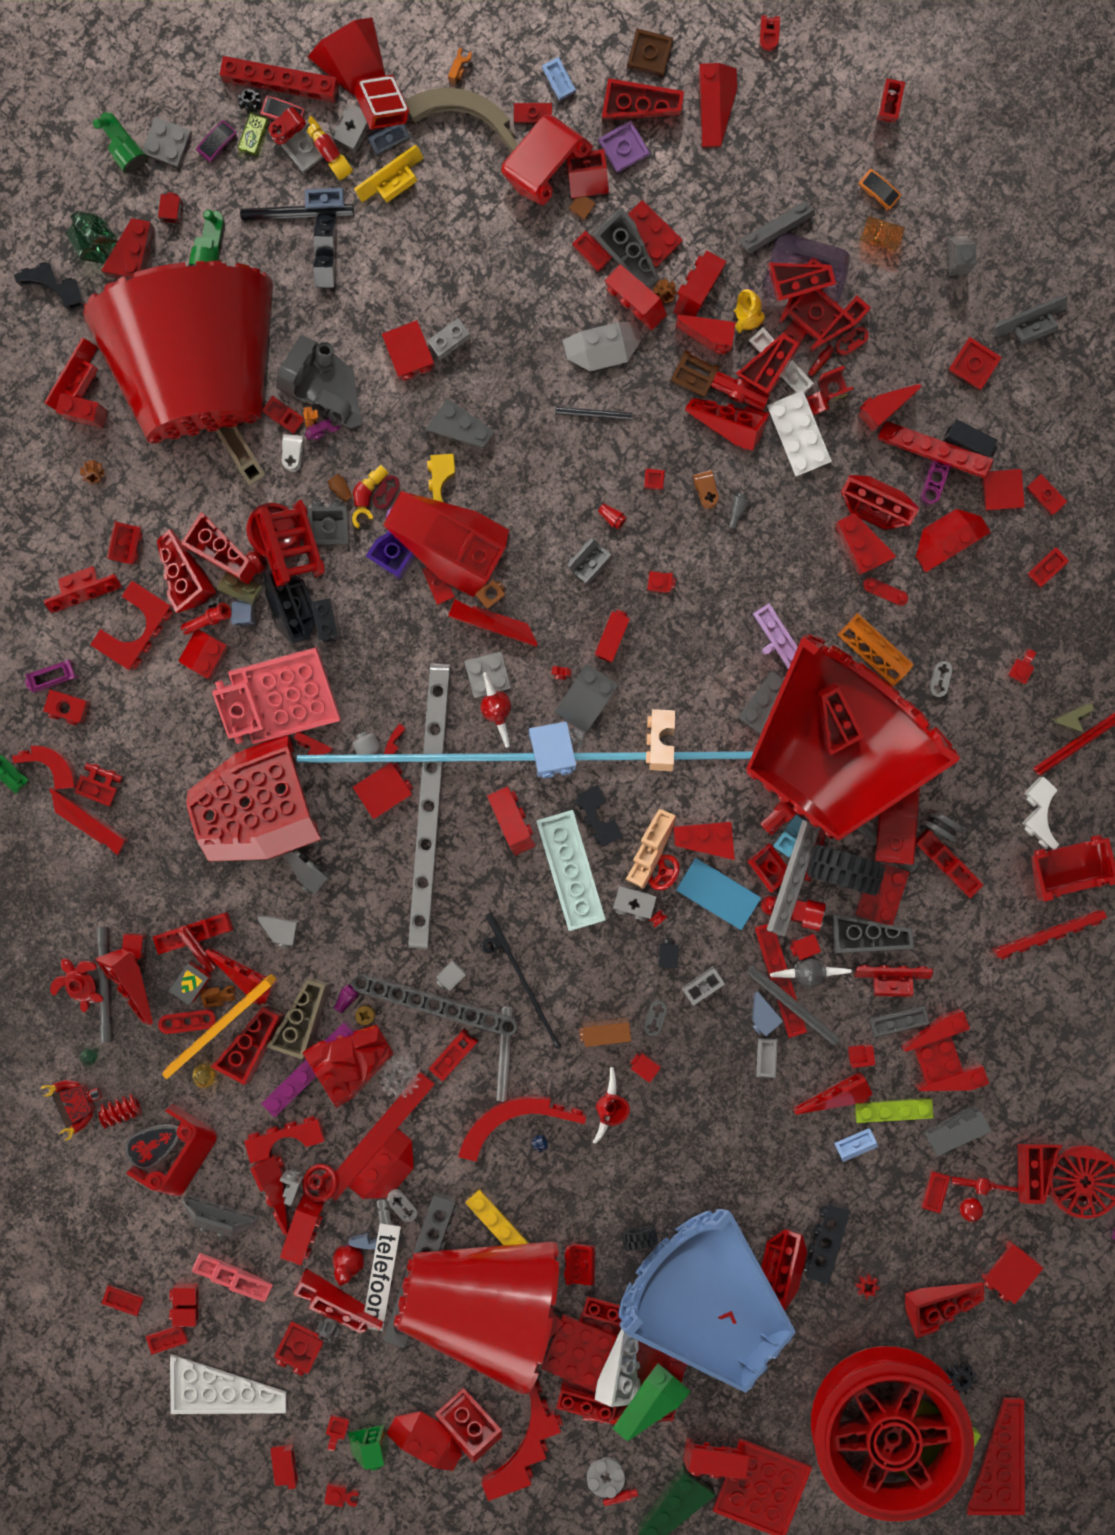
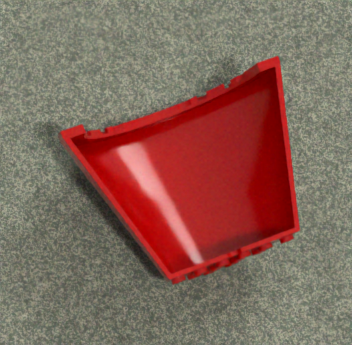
M195 261L196 266L186 267L185 262L135 272L133 273L134 278L126 280L125 276L121 277L117 281L105 285L104 292L101 294L94 293L89 297L88 303L84 305V320L148 443L156 444L168 438L175 440L187 434L189 436L198 435L202 429L213 432L224 426L232 428L243 422L251 424L256 422L257 419H261L273 281L267 273L261 274L260 269L256 267L251 268L249 265L236 263V267L227 266L222 261Z
M805 634L801 638L746 770L752 779L760 780L765 789L770 792L773 790L777 793L778 798L785 804L788 802L792 803L794 811L801 816L804 814L808 817V821L813 826H819L825 830L826 836L839 841L957 763L960 756L957 750L952 748L953 744L939 728L935 727L932 729L929 719L908 699L906 701L899 695L900 692L861 662L857 663L854 661L851 655L845 653L837 646L832 645L829 648L824 645L826 642L824 639L818 636L815 637L812 634ZM835 683L839 686L864 738L829 755L825 751L817 692Z

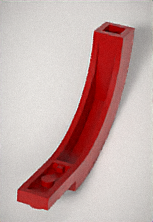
M528 1095L508 1099L506 1102L493 1106L476 1120L463 1140L458 1157L477 1162L479 1151L489 1134L497 1126L513 1117L524 1114H542L585 1124L586 1114L583 1113L582 1109L572 1108V1110L565 1109L564 1105L554 1103L552 1106L550 1105L551 1097Z

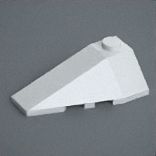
M622 1328L600 1374L596 1387L595 1400L610 1407L629 1405L641 1385L640 1379L637 1378V1369L640 1368L639 1362L636 1360V1353L639 1350L638 1340L628 1336Z

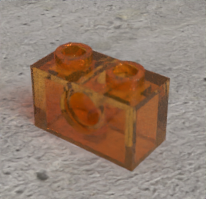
M868 216L859 240L896 252L905 227Z

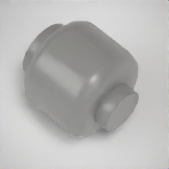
M366 731L356 735L357 739L352 743L357 755L378 754V751L381 749L375 734H367Z

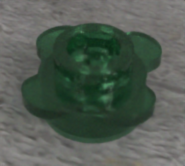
M85 1048L82 1051L80 1061L83 1062V1066H91L95 1063L97 1048Z

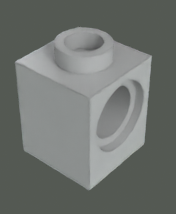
M452 960L436 976L438 979L437 984L443 990L447 988L450 991L466 975V972Z

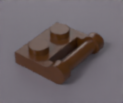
M685 350L670 381L705 398L720 367L717 365L713 366ZM686 361L710 372L709 376L707 377L685 366Z

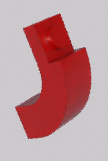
M31 746V754L30 750L18 751V755L12 756L13 763L38 761L47 765L53 774L55 790L76 788L77 774L72 763L64 754L56 749L46 746Z

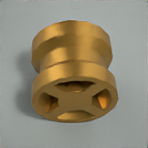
M362 1005L355 1013V1019L360 1025H369L375 1018V1010L370 1005Z

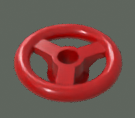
M669 854L661 855L657 863L659 865L658 875L653 880L652 873L648 880L649 885L655 890L662 891L670 888L679 876V862L674 856ZM664 860L671 861L674 865V870L666 867Z
M326 1164L313 1165L306 1171L302 1180L304 1194L308 1199L317 1203L329 1200L335 1194L338 1186L335 1171ZM316 1170L326 1171L323 1174V1176L317 1174L311 1175ZM331 1177V1189L327 1194H325L324 1187L326 1185V1181ZM309 1188L312 1190H317L319 1193V1197L311 1194Z

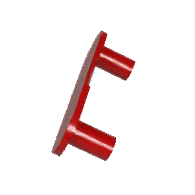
M867 578L863 583V587L867 592L902 606L908 602L907 593L879 580Z

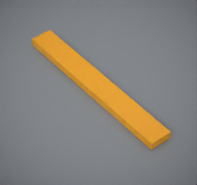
M272 974L267 976L170 1063L162 1072L164 1078L168 1079L262 995L274 983L276 978Z

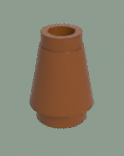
M338 473L327 481L328 488L339 499L343 500V503L353 497L344 476L341 477Z

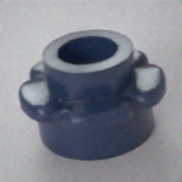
M536 1134L535 1138L532 1139V1145L534 1150L542 1153L543 1150L548 1149L547 1139L545 1135Z

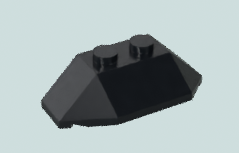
M272 570L265 571V595L279 631L290 644L309 639L315 625L311 605L312 600L305 581L294 575L290 576V581L285 585L277 587Z

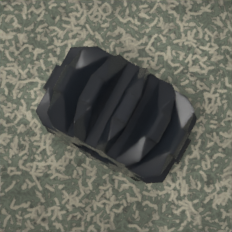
M961 1361L959 1366L954 1362L953 1369L947 1366L950 1373L946 1374L953 1382L949 1386H955L954 1391L958 1390L959 1395L962 1391L967 1395V1389L974 1390L972 1384L977 1383V1380L974 1378L977 1373L972 1370L973 1367L970 1364L966 1366L964 1361ZM963 1375V1376H964V1379H963V1380L961 1379V1381H958L957 1378H958V1377L961 1378L960 1376Z

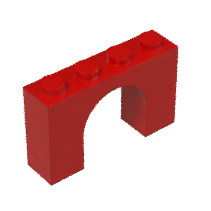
M131 581L121 597L137 606L143 612L146 619L144 633L133 642H122L107 631L100 629L90 645L121 666L133 671L142 663L141 657L143 654L148 653L153 645L151 642L154 637H158L162 632L163 627L161 626L165 620L168 621L173 615V606L138 583Z

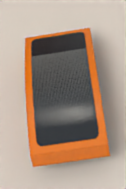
M869 169L858 183L870 197H874L886 210H890L901 196L887 180L872 169Z

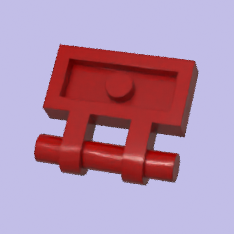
M86 763L84 770L90 772L89 776L80 775L74 793L111 807L118 788L111 786L112 782L121 783L123 776L116 774V771L100 768L98 764ZM100 775L102 777H105V782L102 783L100 781L95 780L96 776Z

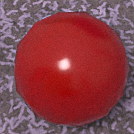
M256 550L248 552L246 556L258 568L255 574L264 572L267 567L266 557L259 554Z
M966 1198L959 1206L961 1217L966 1221L975 1222L983 1216V1207L975 1198Z

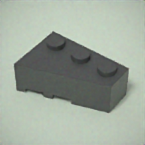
M448 398L425 429L427 434L459 442L483 451L495 436V431Z
M972 1105L923 1133L937 1156H944L950 1153L952 1149L963 1146L976 1138L992 1132L982 1112Z

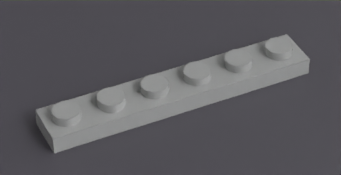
M802 820L767 927V931L784 937L820 830L819 826L815 827L808 821Z

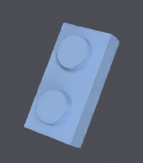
M870 1128L836 1142L835 1146L844 1162L877 1148L878 1144Z

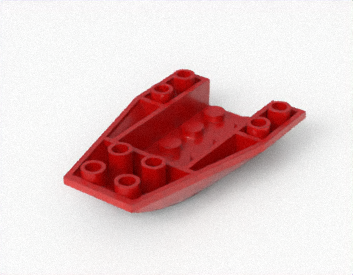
M404 491L399 493L383 524L391 534L439 579L471 597H474L488 582L505 550L509 529L477 511Z

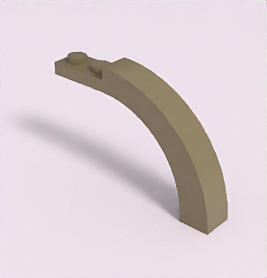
M437 88L420 92L405 100L409 109L408 115L414 123L437 112L461 111L472 114L490 125L511 153L519 145L514 140L515 134L510 128L507 129L510 126V119L490 100L474 92L458 88Z
M226 426L218 428L217 434L231 454L238 470L250 486L265 476L263 468L236 426L232 428H227Z

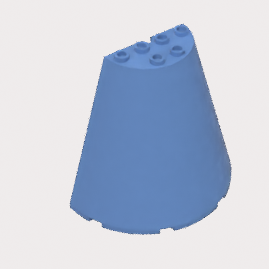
M717 1209L715 1213L709 1210L677 1227L675 1230L678 1233L674 1234L670 1240L665 1237L643 1261L636 1271L639 1275L633 1285L629 1282L619 1308V1318L622 1320L620 1326L628 1336L746 1393L755 1385V1381L759 1376L766 1372L768 1361L770 1359L774 1360L779 1356L780 1351L792 1340L796 1331L733 1215L724 1209ZM732 1311L737 1323L733 1324L730 1316L722 1320L717 1317Z

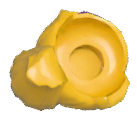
M745 288L738 295L737 305L733 310L738 319L735 325L738 333H741L742 330L758 328L765 320V315L761 311V300L753 289Z

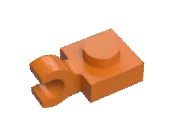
M461 47L458 49L457 58H455L448 74L449 82L455 85L458 79L461 80L464 75L465 69L463 65L472 59V52H469L467 57L461 56L463 52Z
M312 407L304 408L303 414L307 430L309 427L317 424L319 415L318 410L312 411Z

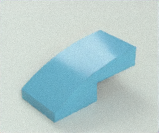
M796 814L773 847L790 857L802 820H807Z

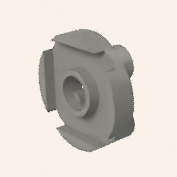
M602 1457V1459L593 1461L587 1470L589 1489L599 1497H615L622 1490L625 1483V1474L621 1464L611 1457ZM609 1473V1478L611 1479L606 1482L603 1481L601 1475Z

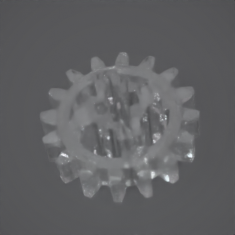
M401 1056L398 1061L397 1057H393V1062L390 1060L386 1061L387 1067L381 1066L384 1073L379 1074L380 1077H383L379 1084H385L382 1090H389V1096L395 1093V1098H399L400 1094L405 1098L407 1097V1092L410 1094L414 1093L412 1088L419 1087L416 1081L421 1080V1078L417 1077L420 1070L415 1071L417 1064L411 1065L410 1058L405 1061L404 1056ZM401 1064L407 1066L410 1071L404 1070ZM392 1068V1069H393V1072H392V1074L388 1077V1072H389V1070ZM399 1074L404 1075L401 1081L396 1079V1076ZM412 1077V1081L407 1087V1081ZM390 1083L397 1085L399 1090L394 1089Z

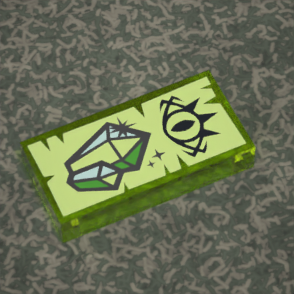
M249 113L237 147L239 151L254 156L257 155L269 121L268 118Z

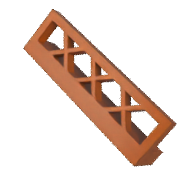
M858 613L837 634L893 686L914 665ZM851 629L855 633L856 638L848 637L845 632ZM860 643H866L870 651H864ZM874 656H880L884 660V664H878ZM889 669H894L900 675L894 679L889 674Z

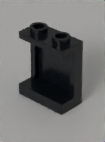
M331 598L313 601L311 605L318 639L323 640V643L342 640L335 601Z

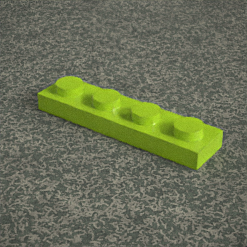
M932 1099L855 1104L856 1123L933 1118Z

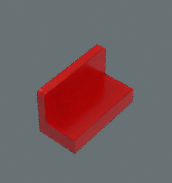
M293 1444L271 1447L270 1452L275 1486L288 1485V1490L296 1489L298 1476Z

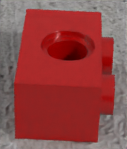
M49 690L43 712L48 713L47 717L56 720L62 717L67 719L66 723L77 726L78 723H84L90 701L59 691ZM65 703H68L70 711L65 714L62 707Z

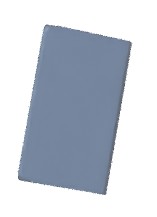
M404 124L382 127L366 135L376 155L411 138Z
M305 189V209L344 208V189Z

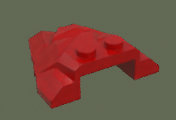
M377 1025L354 1031L351 1036H337V1040L327 1043L325 1040L320 1041L302 1052L336 1109L353 1099L394 1055Z

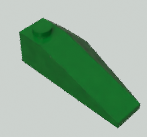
M657 1364L613 1427V1430L628 1442L645 1431L649 1426L679 1408L691 1391L661 1365Z

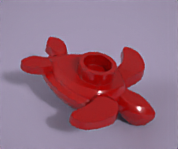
M63 958L61 960V968L66 973V976H59L53 980L50 986L51 994L55 996L60 988L65 986L69 996L81 1002L80 1009L82 1012L88 1010L90 1007L89 1003L102 1002L103 997L96 993L94 979L87 972L95 970L97 968L96 964L90 961H81L77 967H74L70 959Z

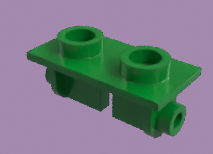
M0 754V780L17 794L29 780Z

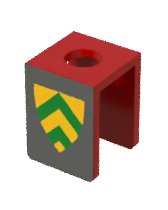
M844 365L821 374L817 380L821 391H824L828 403L846 397L854 390L853 386L849 388L846 386L842 376L845 370ZM831 382L837 383L839 385L838 392L831 393L828 390V385Z
M191 961L186 965L169 991L189 1005L196 1000L200 990H203L213 975Z

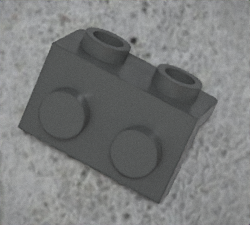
M591 538L583 545L577 555L570 559L567 567L585 584L589 585L614 557L599 545L594 538Z

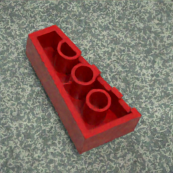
M608 78L602 122L681 115L684 91Z

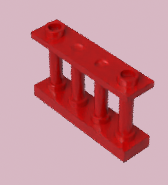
M302 499L294 503L291 510L270 513L268 507H263L254 513L277 587L289 582L290 576L312 571L314 578H318L325 573V565L320 558L307 517V507L303 504ZM296 517L298 528L279 532L274 530L273 521ZM297 535L302 536L304 546L286 550L280 549L279 539ZM307 553L310 564L289 569L286 567L284 558Z

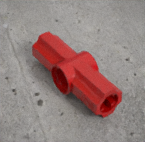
M717 371L711 384L712 388L729 395V398L749 404L762 411L770 396L752 387L745 380L734 379Z

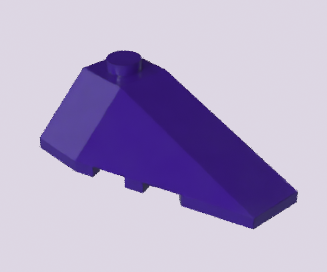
M388 531L376 539L366 557L401 580L415 555Z

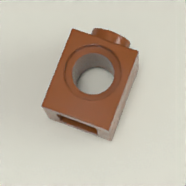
M492 580L475 595L486 609L489 610L506 596L504 593L506 589L499 581L495 583ZM489 589L497 591V596L494 599L487 597L486 594Z

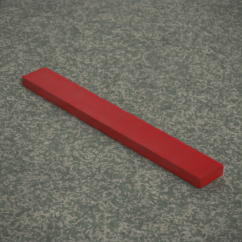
M421 1071L335 1171L338 1186L335 1194L331 1197L333 1200L336 1201L435 1085ZM331 1177L327 1180L324 1187L326 1194L332 1186Z

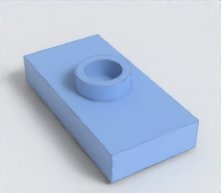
M559 57L542 65V70L559 102L576 93V89Z

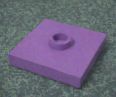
M631 120L598 139V143L604 149L605 155L616 174L650 155Z

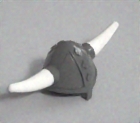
M810 956L798 960L794 969L774 972L770 976L795 978L802 986L813 988L818 986L824 977L851 973L852 970L824 967L819 959Z

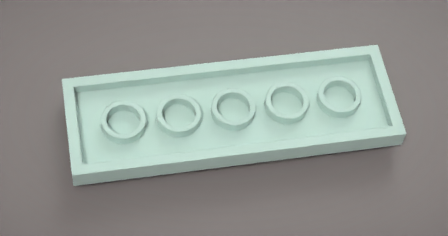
M573 810L536 820L568 930L571 931L605 921Z

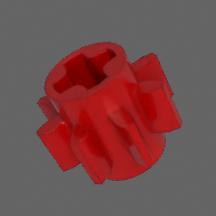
M867 1273L866 1277L859 1276V1283H855L856 1287L860 1288L857 1293L859 1295L864 1293L866 1299L871 1295L876 1297L875 1291L880 1290V1287L875 1285L878 1281L877 1278L871 1279L869 1273ZM866 1283L870 1285L869 1289L864 1286Z

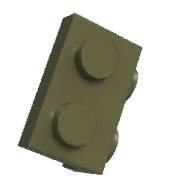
M226 572L219 582L217 590L253 605L255 601L259 600L263 586L252 581L247 585Z

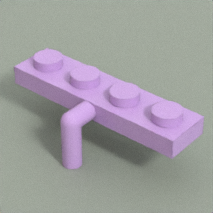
M770 603L753 613V616L771 642L762 649V654L767 655L776 650L787 669H789L798 647Z

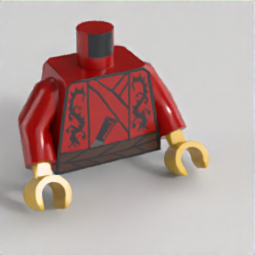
M62 1080L53 1083L52 1086H41V1089L46 1087L49 1089V1092L42 1096L49 1097L52 1095L66 1128L59 1133V1135L63 1132L68 1133V1138L63 1141L69 1140L73 1134L85 1128L92 1119L93 1110L96 1109L94 1101L102 1098V1093L98 1087L89 1091L86 1084L81 1085L78 1081Z

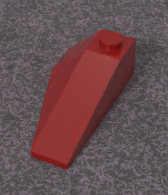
M172 529L166 531L156 540L160 561L164 565V580L167 581L168 585L167 596L176 613L203 605L216 594L209 578L188 550L180 544L181 541Z
M208 948L205 951L246 995L266 978L261 973L212 948ZM274 981L253 1003L260 1006L261 1004L265 1005L269 1001L278 982Z
M858 1072L792 1109L798 1115L857 1103L863 1104L870 1100V1096L873 1094L865 1077Z
M274 1153L268 1159L255 1162L250 1170L260 1192L265 1191L266 1203L268 1207L274 1208V1218L285 1236L290 1228L288 1205L284 1204L286 1198L283 1197L286 1183L280 1181L285 1172L283 1168L285 1163L281 1156L279 1157L277 1153Z

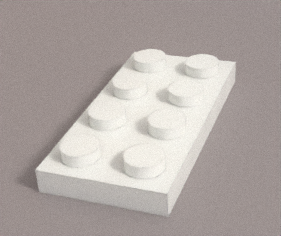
M803 390L767 405L796 477L832 462Z

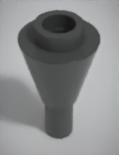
M737 493L736 496H732L730 528L736 529L739 517L742 516L751 502L747 500V495Z

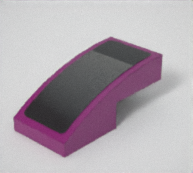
M222 120L201 141L196 151L211 163L223 152V148L237 136V131Z

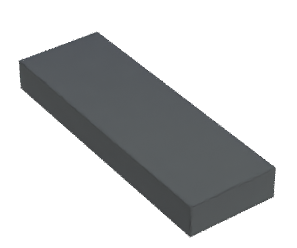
M925 1005L869 1018L874 1038L930 1025Z

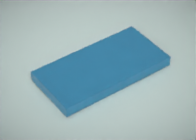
M696 857L676 888V891L740 930H742L761 899L758 895Z

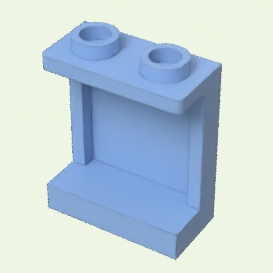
M567 722L529 728L528 735L534 753L537 777L546 779L558 773H561V775L571 774L576 768V762Z

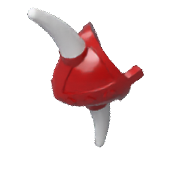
M484 672L483 676L487 695L482 699L480 705L481 713L488 721L495 722L506 748H509L505 719L510 713L511 701L504 692L495 691L488 674Z
M610 1067V1079L606 1096L601 1097L595 1105L600 1117V1125L597 1135L593 1140L594 1144L603 1137L608 1126L623 1123L630 1113L628 1102L616 1094V1076L613 1067Z

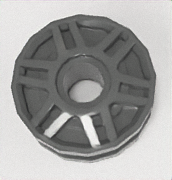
M929 809L927 813L933 818V821L923 819L921 824L941 838L956 844L958 839L952 834L953 831L963 833L965 829L945 815Z

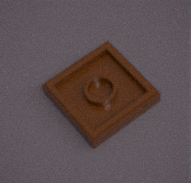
M636 28L627 68L664 77L673 37Z

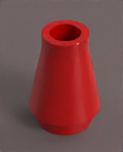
M605 503L598 510V513L604 517L612 528L620 529L627 520L624 512Z

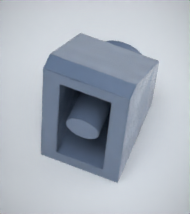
M237 599V602H232L231 623L236 626L257 625L255 603L251 605L240 599Z
M756 990L753 994L752 1021L755 1024L752 1027L759 1035L763 1033L767 1036L783 1020Z

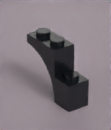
M329 215L317 216L313 235L315 287L334 288L335 233L337 222L336 217Z
M41 262L35 268H23L17 274H14L15 281L20 286L41 285L55 291L61 298L64 307L68 310L84 306L86 303L80 283L73 278H66L60 283L55 267L51 263Z

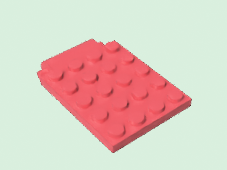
M318 647L230 670L228 674L232 684L224 686L222 680L215 682L217 689L212 691L228 739L234 738L236 744L243 742L241 735L249 734L252 743L256 744L341 720Z

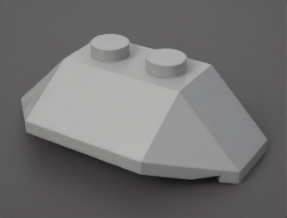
M617 322L581 331L562 341L567 360L591 372L627 363L640 344L641 337L637 322Z

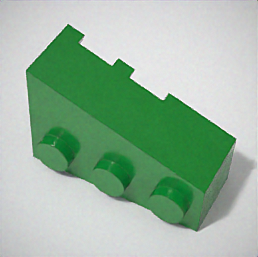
M385 1424L347 1432L351 1453L365 1470L375 1471L385 1465L389 1450Z

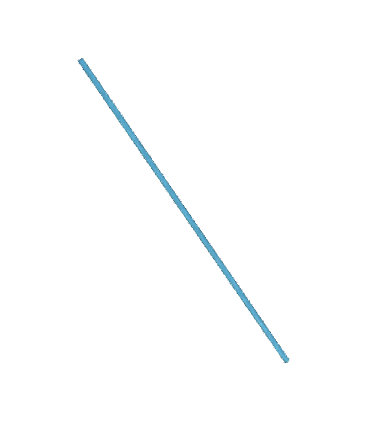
M753 751L674 752V760L751 759ZM646 752L574 753L575 761L646 760ZM534 753L297 755V763L535 761Z

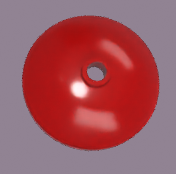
M265 503L258 506L249 515L246 524V533L251 546L266 558L267 554L254 513L263 507H268L270 513L290 510L278 503ZM296 517L273 521L274 530L279 532L298 528ZM297 535L279 539L280 549L286 550L299 547L302 536Z

